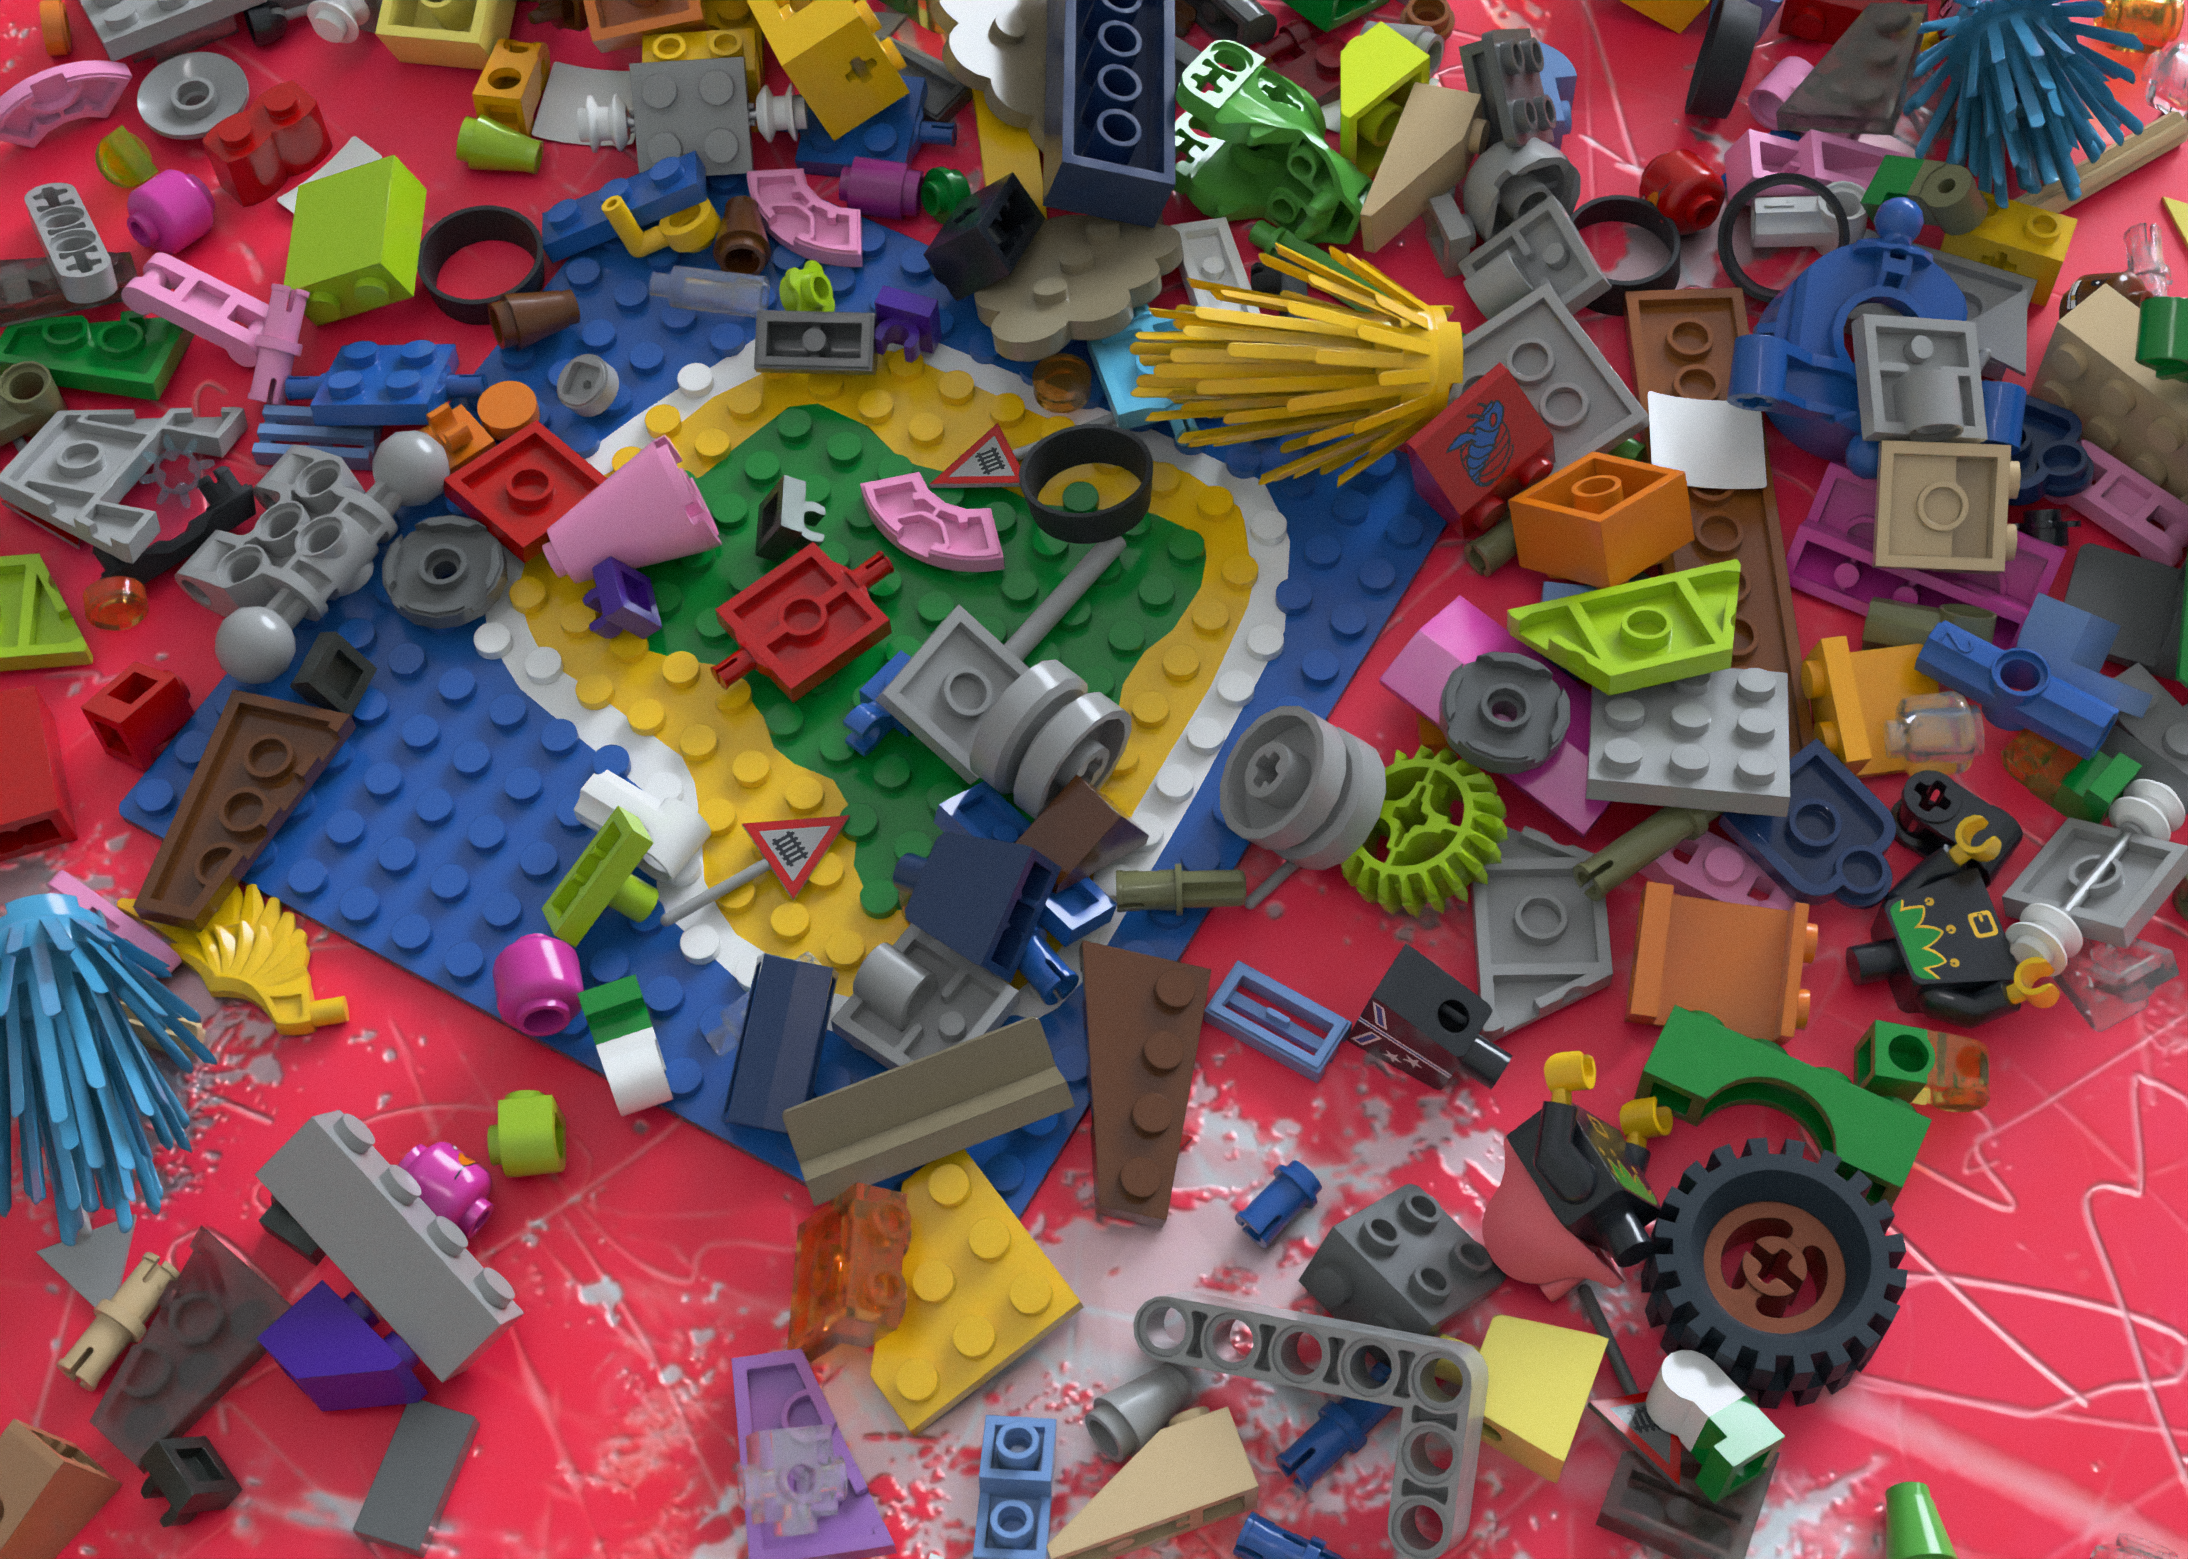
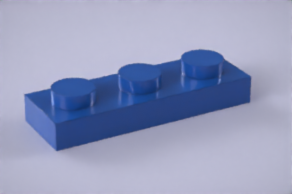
M694 150L678 158H664L651 169L627 179L617 178L611 180L600 190L576 200L566 199L558 202L549 211L542 213V242L544 251L552 263H555L618 237L601 209L603 202L612 196L618 195L622 197L640 227L706 201V168L697 152Z
M985 781L939 804L933 821L944 833L948 832L1015 843L1031 826V823ZM1086 877L1057 894L1051 891L1038 922L1064 947H1067L1109 923L1117 903L1089 877Z

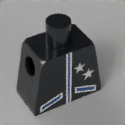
M1406 943L1372 994L1347 1038V1041L1438 1090L1444 1088L1457 1068L1487 1088L1492 1089L1513 1056L1479 1034L1493 1012L1491 1006Z

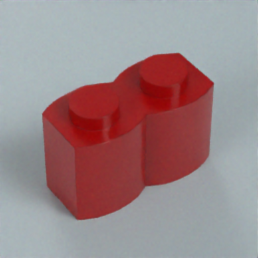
M294 80L280 83L268 89L251 104L248 111L239 112L223 119L206 134L202 141L220 186L243 207L253 206L270 198L282 188L288 177L299 175L312 169L327 157L333 147L317 101Z

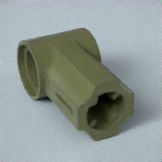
M23 361L12 365L1 375L0 447L22 435L33 438L57 411L68 410L67 404L50 371L43 364L35 361Z
M1874 596L1870 602L1865 620L1862 651L1910 644L1924 645L1937 623H1942L1944 620L1992 644L1997 614L1991 610L1973 605L1949 603L1942 604L1939 608Z

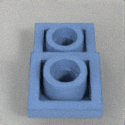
M998 1415L985 1416L979 1471L980 1495L973 1559L1048 1558L1046 1545L1049 1543L1057 1419Z

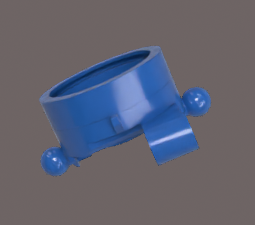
M1907 197L1889 199L1878 208L1874 224L1875 231L1880 238L1859 239L1853 244L1837 248L1817 259L1769 303L1758 323L1754 326L1753 334L1739 336L1734 341L1727 402L1734 407L1744 410L1765 411L1774 426L1793 444L1819 458L1846 463L1852 474L1861 479H1877L1879 441H1863L1856 367L1844 346L1843 329L1848 314L1854 308L1865 303H1881L1896 309L1904 317L1967 321L1966 299L1957 284L1940 266L1933 262V254L1912 244V241L1921 232L1924 218L1923 211L1918 204ZM1982 381L1988 439L1981 444L2011 445V456L2016 455L2020 452L2027 391L2020 385L2009 382Z

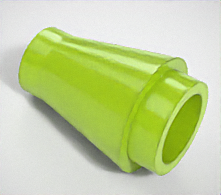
M481 114L478 119L470 116L465 117L459 131L456 147L457 160L467 162L470 169L524 171L532 174H537L544 152L543 141L532 139L484 114Z

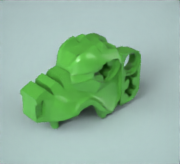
M1216 40L1211 43L1184 70L1175 92L1176 101L1187 111L1175 121V159L1179 156L1180 151L1187 157L1185 161L1181 160L1175 163V187L1173 190L1182 195L1186 193L1191 202L1204 215L1214 219L1226 217L1227 222L1264 218L1278 228L1283 226L1295 233L1296 238L1301 241L1307 240L1312 244H1349L1359 230H1362L1360 212L1371 189L1373 180L1366 174L1359 172L1358 168L1349 159L1342 157L1330 148L1324 139L1326 122L1323 111L1308 91L1290 79L1265 67L1263 64L1266 58L1244 45L1230 40ZM1217 63H1223L1232 66L1233 69L1237 72L1227 70ZM1207 82L1214 86L1213 91L1201 92L1206 87ZM1190 128L1206 132L1213 138L1201 137Z

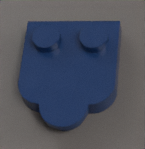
M2027 395L2020 452L2011 456V461H2019L2021 469L2017 499L2008 500V505L2011 506L2032 504L2045 495L2068 497L2079 494L2090 486L2094 477L2093 462L2082 447V422L2079 417L2068 409Z
M1818 738L1814 739L1789 760L1790 801L1787 817L1724 812L1718 825L1790 898L1799 903L1820 905L1834 898L1837 902L1848 908L1868 909L1879 904L1891 888L1892 871L1884 855L1895 837L1896 824L1894 817L1889 809Z

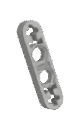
M49 183L28 191L24 201L32 228L64 297L74 303H92L113 295L118 289V284L111 258L76 188L67 183Z

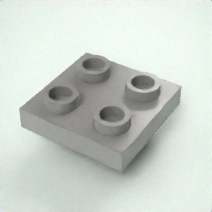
M1553 194L1457 263L1466 278L1463 283L1468 294L1487 320H1490L1546 282L1572 315L1612 288L1564 207Z
M1862 314L1851 323L1863 441L1881 442L1882 440L1981 444L1988 439L1975 322Z
M911 923L893 946L887 942L881 943L868 954L855 976L853 994L831 1019V1025L835 1034L891 1070L999 1029L1020 1003L1019 991Z

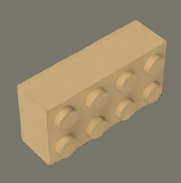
M2105 283L2057 321L2029 395L2075 413L2082 422V437L2085 440L2095 444L2188 505V384L2175 379L2161 380L2156 378L2155 370L2135 361L2140 308Z

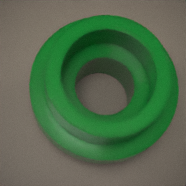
M942 166L932 168L926 173L920 192L921 201L926 212L941 224H945L960 200L971 195L969 184L964 175L957 169L949 170Z

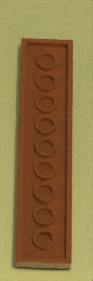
M1742 287L1625 291L1622 308L1634 397L1649 415L1648 392L1650 391L1682 398L1727 401L1734 341L1739 336L1750 334ZM1762 414L1767 486L1759 489H1712L1687 486L1695 539L1671 553V557L1667 561L1657 564L1658 574L1661 576L1738 559L1741 567L1731 668H1760L1772 672L1788 673L1790 760L1810 744L1814 737L1809 700L1804 694L1801 683L1802 657ZM1648 426L1640 431L1639 434L1641 443L1645 445L1643 462L1651 464L1650 428Z

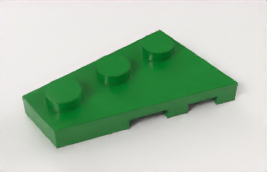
M134 311L121 312L120 321L88 323L87 319L82 315L11 320L0 337V377L6 369L14 364L23 361H35L43 364L50 371L56 385L60 387L158 401L195 334L162 317L146 318L145 315L135 313Z

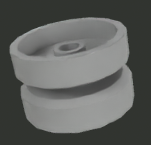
M1058 660L1041 661L1020 675L1003 692L988 712L976 734L970 753L971 771L1002 795L1014 793V804L1036 820L1076 774L1098 790L1101 789L1125 751L1131 733V716L1101 692L1088 693L1087 683Z
M1279 706L1261 715L1241 734L1227 758L1220 782V810L1228 828L1243 839L1263 849L1272 850L1283 859L1304 869L1326 870L1346 861L1366 841L1379 819L1386 794L1385 766L1377 749L1340 727H1335L1301 706Z

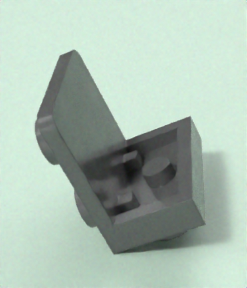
M1530 28L1491 30L1482 34L1481 41L1460 46L1459 51L1468 91L1481 94L1482 117L1490 122L1489 137L1484 152L1504 140L1508 149L1525 146L1533 137L1547 143L1555 142L1552 129L1556 127V111L1549 95H1544L1539 73L1544 68L1543 53L1538 40L1535 37H1531Z
M2093 543L2082 545L2077 553L2063 602L2121 626L2106 657V661L2129 668L2139 662L2150 674L2176 681L2187 557L2181 569Z
M1406 1184L1334 1225L1298 1281L1335 1319L1434 1337L1443 1324L1498 1290L1506 1279V1273L1502 1272L1492 1261L1486 1248L1476 1242L1441 1208L1435 1198L1417 1185ZM1372 1345L1368 1352L1378 1362L1383 1363L1392 1370L1388 1354L1382 1348Z

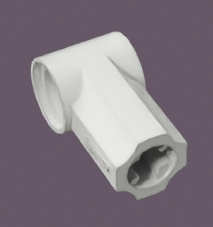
M1838 181L1830 183L1826 187L1837 197L1844 208L1850 231L1849 245L1853 244L1857 240L1863 239L1866 231L1868 214L1860 203L1866 190L1853 182ZM1821 196L1752 197L1751 247L1814 246L1822 255L1838 248L1839 229L1837 220L1831 207Z
M609 770L598 775L594 773L581 788L580 797L573 809L577 821L597 833L618 805L637 816L654 842L637 866L653 879L666 884L673 882L711 835L708 823L686 803L672 797H667L661 802Z

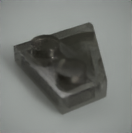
M1684 1450L1681 1453L1680 1487L1678 1490L1636 1451H1623L1595 1525L1676 1559H1745L1780 1453L1776 1452L1766 1473L1714 1504L1695 1483L1702 1465L1688 1450Z

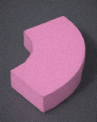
M91 60L55 66L26 78L0 97V141L35 148L48 132L65 122L84 117L108 118L132 78V74L125 63Z
M803 168L747 171L750 197L758 204V210L765 230L776 241L790 251L819 263L842 267H863L862 218L860 209L837 207L820 199L807 185Z
M920 472L860 484L865 508L873 523L888 541L909 556L926 564L954 571L990 572L1005 569L1004 557L991 508L965 509L945 503L928 490Z

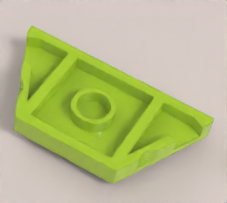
M40 554L0 556V671L93 664V655Z
M1733 559L1507 610V631L1512 637L1609 696L1729 669L1732 662L1741 564L1738 559Z

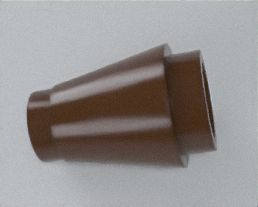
M735 196L727 201L713 247L714 259L721 270L729 277L744 280L756 277L763 271L771 257V248L758 210V204L748 196Z
M571 289L501 294L500 301L489 303L488 305L491 328L501 349L514 347L515 350L520 351L568 328L570 325L580 323L578 303Z

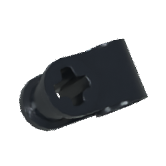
M1924 770L1912 775L1905 783L1901 792L1902 799L1895 803L1890 811L1896 824L1894 840L1924 859L1944 844L1951 847L1957 844L1955 830L1964 818L1971 815L1983 816L1989 824L1984 830L1977 832L1973 836L1971 847L1980 846L1990 837L1996 836L2002 844L2000 853L1995 859L1988 862H1979L1971 858L1965 864L1966 870L1978 868L1986 888L1991 885L2023 838L2021 826L2010 814L1994 805L1988 804L1955 783L1948 775L1938 771ZM1937 789L1940 791V794L1934 802L1930 800V797L1934 790ZM1914 819L1918 822V825L1914 832H1910L1909 826Z

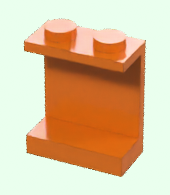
M1646 882L1640 894L1624 1022L1664 1027L1674 1005H1677L1688 1011L1699 1010L1717 1017L1726 1028L1751 1039L1761 1038L1776 1044L1785 1045L1794 1038L1795 1029L1805 1030L1810 1009V990L1800 989L1803 963H1813L1818 940V925L1807 923L1810 904L1796 902L1787 911L1674 895V885Z

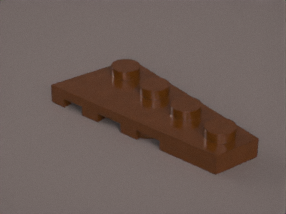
M232 690L134 903L133 908L140 919L202 932L356 729L351 715Z
M1082 940L1079 947V965L1083 977L1084 999L1082 1001L1083 1026L1086 1029L1087 1089L1088 1093H1090L1092 1116L1090 1135L1095 1213L1162 1228L1168 1216L1211 969Z

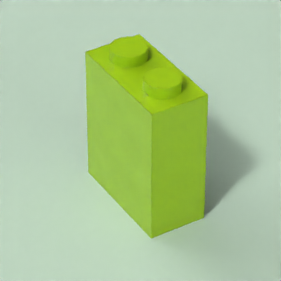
M395 155L298 186L284 285L290 286L294 290L298 288L310 292L304 315L316 326L414 297L427 189Z

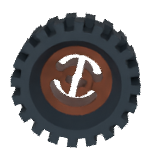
M1767 1137L1748 1139L1742 1155L1738 1159L1730 1144L1712 1150L1706 1168L1696 1160L1683 1172L1678 1188L1672 1186L1664 1199L1659 1217L1650 1239L1654 1244V1250L1647 1257L1641 1273V1293L1651 1292L1645 1308L1650 1328L1662 1324L1667 1326L1660 1343L1667 1356L1680 1350H1691L1706 1355L1743 1392L1745 1388L1758 1391V1408L1777 1409L1786 1391H1792L1795 1405L1799 1407L1815 1403L1824 1385L1833 1395L1848 1385L1856 1370L1860 1373L1874 1355L1900 1308V1305H1897L1906 1289L1908 1270L1897 1269L1907 1252L1903 1234L1885 1236L1895 1214L1886 1199L1872 1206L1867 1203L1865 1198L1873 1183L1858 1170L1846 1181L1835 1173L1842 1158L1825 1149L1818 1163L1802 1158L1806 1142L1786 1139L1780 1154H1769ZM1755 1241L1751 1252H1745L1733 1279L1732 1288H1730L1726 1284L1721 1270V1257L1737 1245ZM1808 1270L1816 1287V1303L1801 1314L1780 1318L1783 1316L1787 1305L1792 1306ZM1769 1274H1772L1775 1277H1777L1771 1280L1769 1284L1761 1280L1766 1278Z

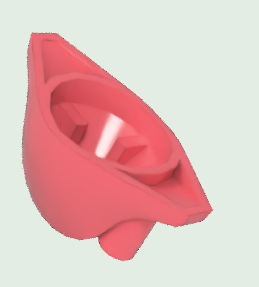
M1506 1137L1503 1142L1505 1170L1502 1181L1486 1206L1482 1220V1235L1486 1250L1492 1261L1502 1272L1515 1280L1528 1284H1538L1546 1297L1553 1303L1585 1279L1600 1282L1610 1288H1615L1624 1283L1623 1277L1599 1247L1569 1232L1561 1224Z

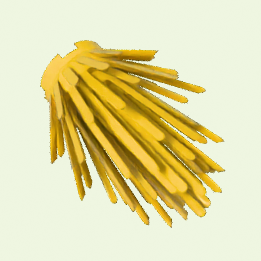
M1275 243L1277 254L1317 274L1266 253H1259L1258 256L1262 264L1373 312L1353 310L1289 290H1283L1280 295L1191 278H1186L1192 288L1211 291L1217 300L1289 312L1293 315L1313 320L1185 304L1178 305L1175 310L1148 308L1154 317L1176 319L1173 321V326L1183 331L1137 332L1135 334L1141 342L1132 343L1129 351L1133 355H1139V361L1142 365L1155 367L1153 370L1154 374L1138 376L1136 380L1138 387L1131 391L1130 394L1141 398H1167L1176 404L1183 405L1181 410L1151 412L1145 421L1224 417L1223 422L1225 424H1239L1185 432L1177 439L1178 443H1189L1188 447L1191 448L1214 444L1213 447L1323 429L1284 442L1279 450L1285 454L1340 436L1355 434L1262 474L1258 485H1264L1272 481L1276 482L1293 474V479L1319 467H1321L1320 475H1325L1369 451L1368 454L1354 462L1353 467L1338 476V488L1407 442L1447 407L1449 391H1451L1453 383H1463L1460 322L1447 321L1454 311V307L1452 305L1425 304L1365 259L1361 258V262L1349 253L1346 255L1333 246H1329L1332 259L1389 297L1278 243Z

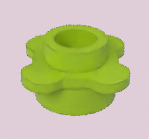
M810 260L805 262L804 269L801 270L793 267L786 271L779 287L780 299L786 311H835L831 283L817 261Z

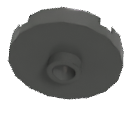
M455 515L428 518L415 524L416 530L409 533L404 539L401 534L390 544L382 563L383 586L397 613L415 625L442 629L469 623L483 616L500 599L508 580L507 560L501 544L497 538L488 532L486 526L475 519ZM454 574L449 578L441 579L445 575Z
M1492 651L1477 656L1476 661L1466 664L1463 668V664H1461L1451 673L1439 702V726L1449 746L1467 763L1491 773L1519 774L1541 767L1557 754L1570 724V699L1564 687L1560 690L1558 684L1552 680L1553 673L1542 663L1519 653ZM1504 714L1508 716L1512 720V722L1501 721L1495 718L1493 715Z

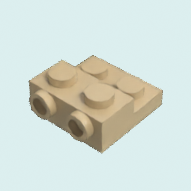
M1889 440L1879 442L1872 568L1992 575L2005 572V561L2013 562L2017 549L2016 524H2007L2008 500L2017 499L2021 478L2019 461H2011V445Z

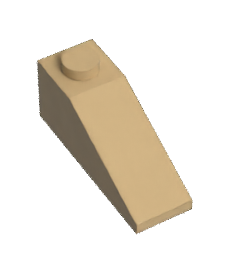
M1419 82L1414 83L1360 212L1364 251L1376 253L1428 208L1430 198L1444 195L1462 180L1468 172L1474 155H1481L1484 152L1488 142L1490 122L1482 117L1481 94Z
M1228 1406L1210 1412L1208 1407H1196L1174 1416L1169 1421V1427L1159 1430L1046 1545L1048 1559H1113L1257 1508L1259 1486Z

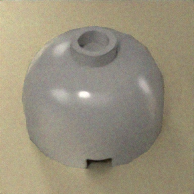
M1533 137L1525 146L1508 149L1504 140L1482 153L1469 170L1463 186L1464 211L1470 216L1479 237L1484 242H1487L1552 194L1562 204L1570 217L1580 196L1581 176L1566 155L1545 141Z

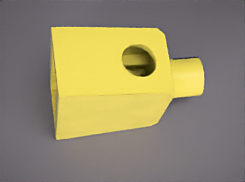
M1503 1314L1493 1316L1481 1348L1441 1333L1439 1338L1459 1341L1473 1346L1483 1356L1488 1367L1489 1381L1481 1441L1543 1478L1558 1483L1609 1339L1596 1334ZM1441 1358L1434 1370L1435 1377L1462 1387L1463 1380L1459 1368L1452 1361Z

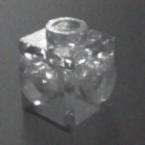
M831 1424L760 1430L746 1436L748 1464L738 1466L737 1489L741 1509H751L752 1525L773 1523L774 1537L818 1533L817 1519L839 1515L838 1501L845 1500L847 1495V1472L843 1457L841 1455L834 1456ZM788 1473H791L796 1479V1492H793L788 1486Z

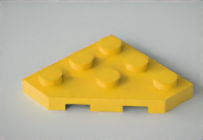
M965 1149L927 1163L902 1182L870 1377L914 1437L1084 1308L1080 1299Z

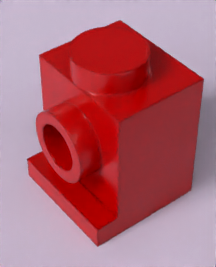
M137 661L132 663L80 707L106 754L144 770L154 763L150 752L158 745L168 741L175 731L195 714L188 702V699L191 697L190 691L180 677L169 670L160 671Z

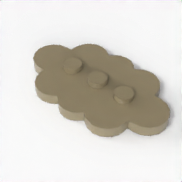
M931 0L930 10L934 20L949 34L942 49V59L946 69L957 81L965 86L983 91L988 108L998 119L1006 124L1028 129L1032 141L1044 153L1047 0Z
M1162 213L1154 228L1091 215L1052 217L1043 222L1011 274L975 292L974 297L978 318L983 324L991 327L996 352L1002 357L1013 361L1030 362L1045 359L1059 352L1071 339L1094 341L1109 338L1120 333L1131 323L1134 317L1133 308L1151 302L1160 294L1163 288L1161 276L1172 272L1181 264L1184 254L1180 233L1172 226L1164 225Z

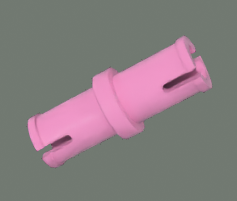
M272 283V293L263 334H256L254 346L259 347V353L251 390L248 393L247 399L266 402L272 405H286L285 380L288 378V375H291L294 357H301L303 345L298 343L310 292L298 288L294 290L290 286Z

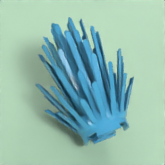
M1953 0V2L1962 5L1954 17L1924 22L1917 30V35L1947 29L1941 36L1949 37L1918 55L1915 62L1916 70L1912 79L1924 75L1945 57L1946 61L1904 104V115L1907 117L1915 108L1918 110L1922 107L1949 74L1951 83L1915 149L1916 158H1923L1932 139L1942 128L1959 97L1955 118L1957 124L1945 161L1946 163L1965 167L1969 152L1968 167L1970 172L1978 177V190L1991 194L1993 176L1995 203L2001 208H2008L2005 148L2007 146L2020 189L2027 190L2030 194H2038L2042 191L2040 180H2043L2044 184H2053L2060 179L2068 200H2077L2082 194L2079 186L2081 180L2070 155L2072 147L2079 150L2078 140L2092 164L2098 161L2100 155L2106 149L2105 142L2088 120L2094 118L2086 105L2120 147L2124 142V134L2119 128L2121 124H2124L2137 136L2141 135L2144 129L2142 121L2114 99L2111 89L2104 83L2105 81H2110L2106 77L2108 76L2112 79L2120 77L2134 84L2136 80L2134 72L2078 43L2076 35L2144 51L2142 42L2134 34L2071 21L2070 17L2097 18L2105 16L2106 13L2102 10L2106 8L2098 0L2064 2L2069 0Z
M48 893L19 898L5 903L7 914L0 918V1214L6 1218L12 1207V1116L13 1118H19L24 1191L35 1205L47 1198L41 1148L44 1146L54 1193L60 1238L65 1245L74 1246L77 1243L78 1230L84 1226L82 1207L86 1212H96L100 1208L94 1174L102 1204L106 1209H115L121 1233L129 1232L133 1226L129 1201H136L132 1169L135 1168L148 1208L154 1215L160 1212V1200L163 1197V1189L152 1161L154 1157L133 1098L141 1116H149L160 1143L167 1150H171L173 1147V1138L168 1129L169 1126L179 1148L192 1153L191 1145L183 1130L188 1128L190 1119L136 1035L118 998L120 997L181 1070L190 1074L193 1072V1065L165 1031L166 1025L204 1063L217 1065V1060L177 1019L184 1017L188 1021L200 1023L201 1016L199 1013L142 969H146L158 978L173 977L166 969L170 965L109 931L105 916L99 909L95 914L88 909L79 907L77 896Z

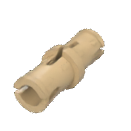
M146 1252L142 1256V1261L110 1300L102 1298L93 1309L96 1318L66 1356L59 1360L56 1364L57 1368L73 1382L80 1378L82 1381L79 1385L93 1392L98 1386L100 1379L130 1342L138 1343L147 1332L144 1326L145 1322L174 1285L181 1281V1273L166 1260L161 1266L158 1265L160 1256L152 1252Z

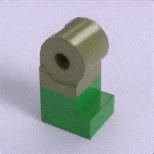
M1885 155L1860 201L1874 224L1878 208L1885 201L1896 197H1907L1915 201L1923 211L1925 225L1939 226L1944 233L1952 236L1971 232L1982 223L1988 212L1987 200L1978 190L1975 179L1966 167L1942 161Z

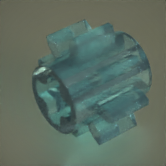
M165 435L163 444L166 451L159 457L152 452L143 451V457L147 461L154 463V473L142 476L139 481L143 484L156 481L162 488L157 496V504L161 505L164 503L169 493L179 494L185 508L190 507L191 500L188 492L197 487L201 470L208 469L215 464L214 460L209 459L198 462L192 455L197 447L198 440L193 438L189 441L185 450L175 449L173 440L169 435ZM179 455L186 456L190 460L187 469L195 475L193 481L189 485L179 482L174 489L167 487L164 484L166 473L159 469L161 461L164 458L169 461H175Z

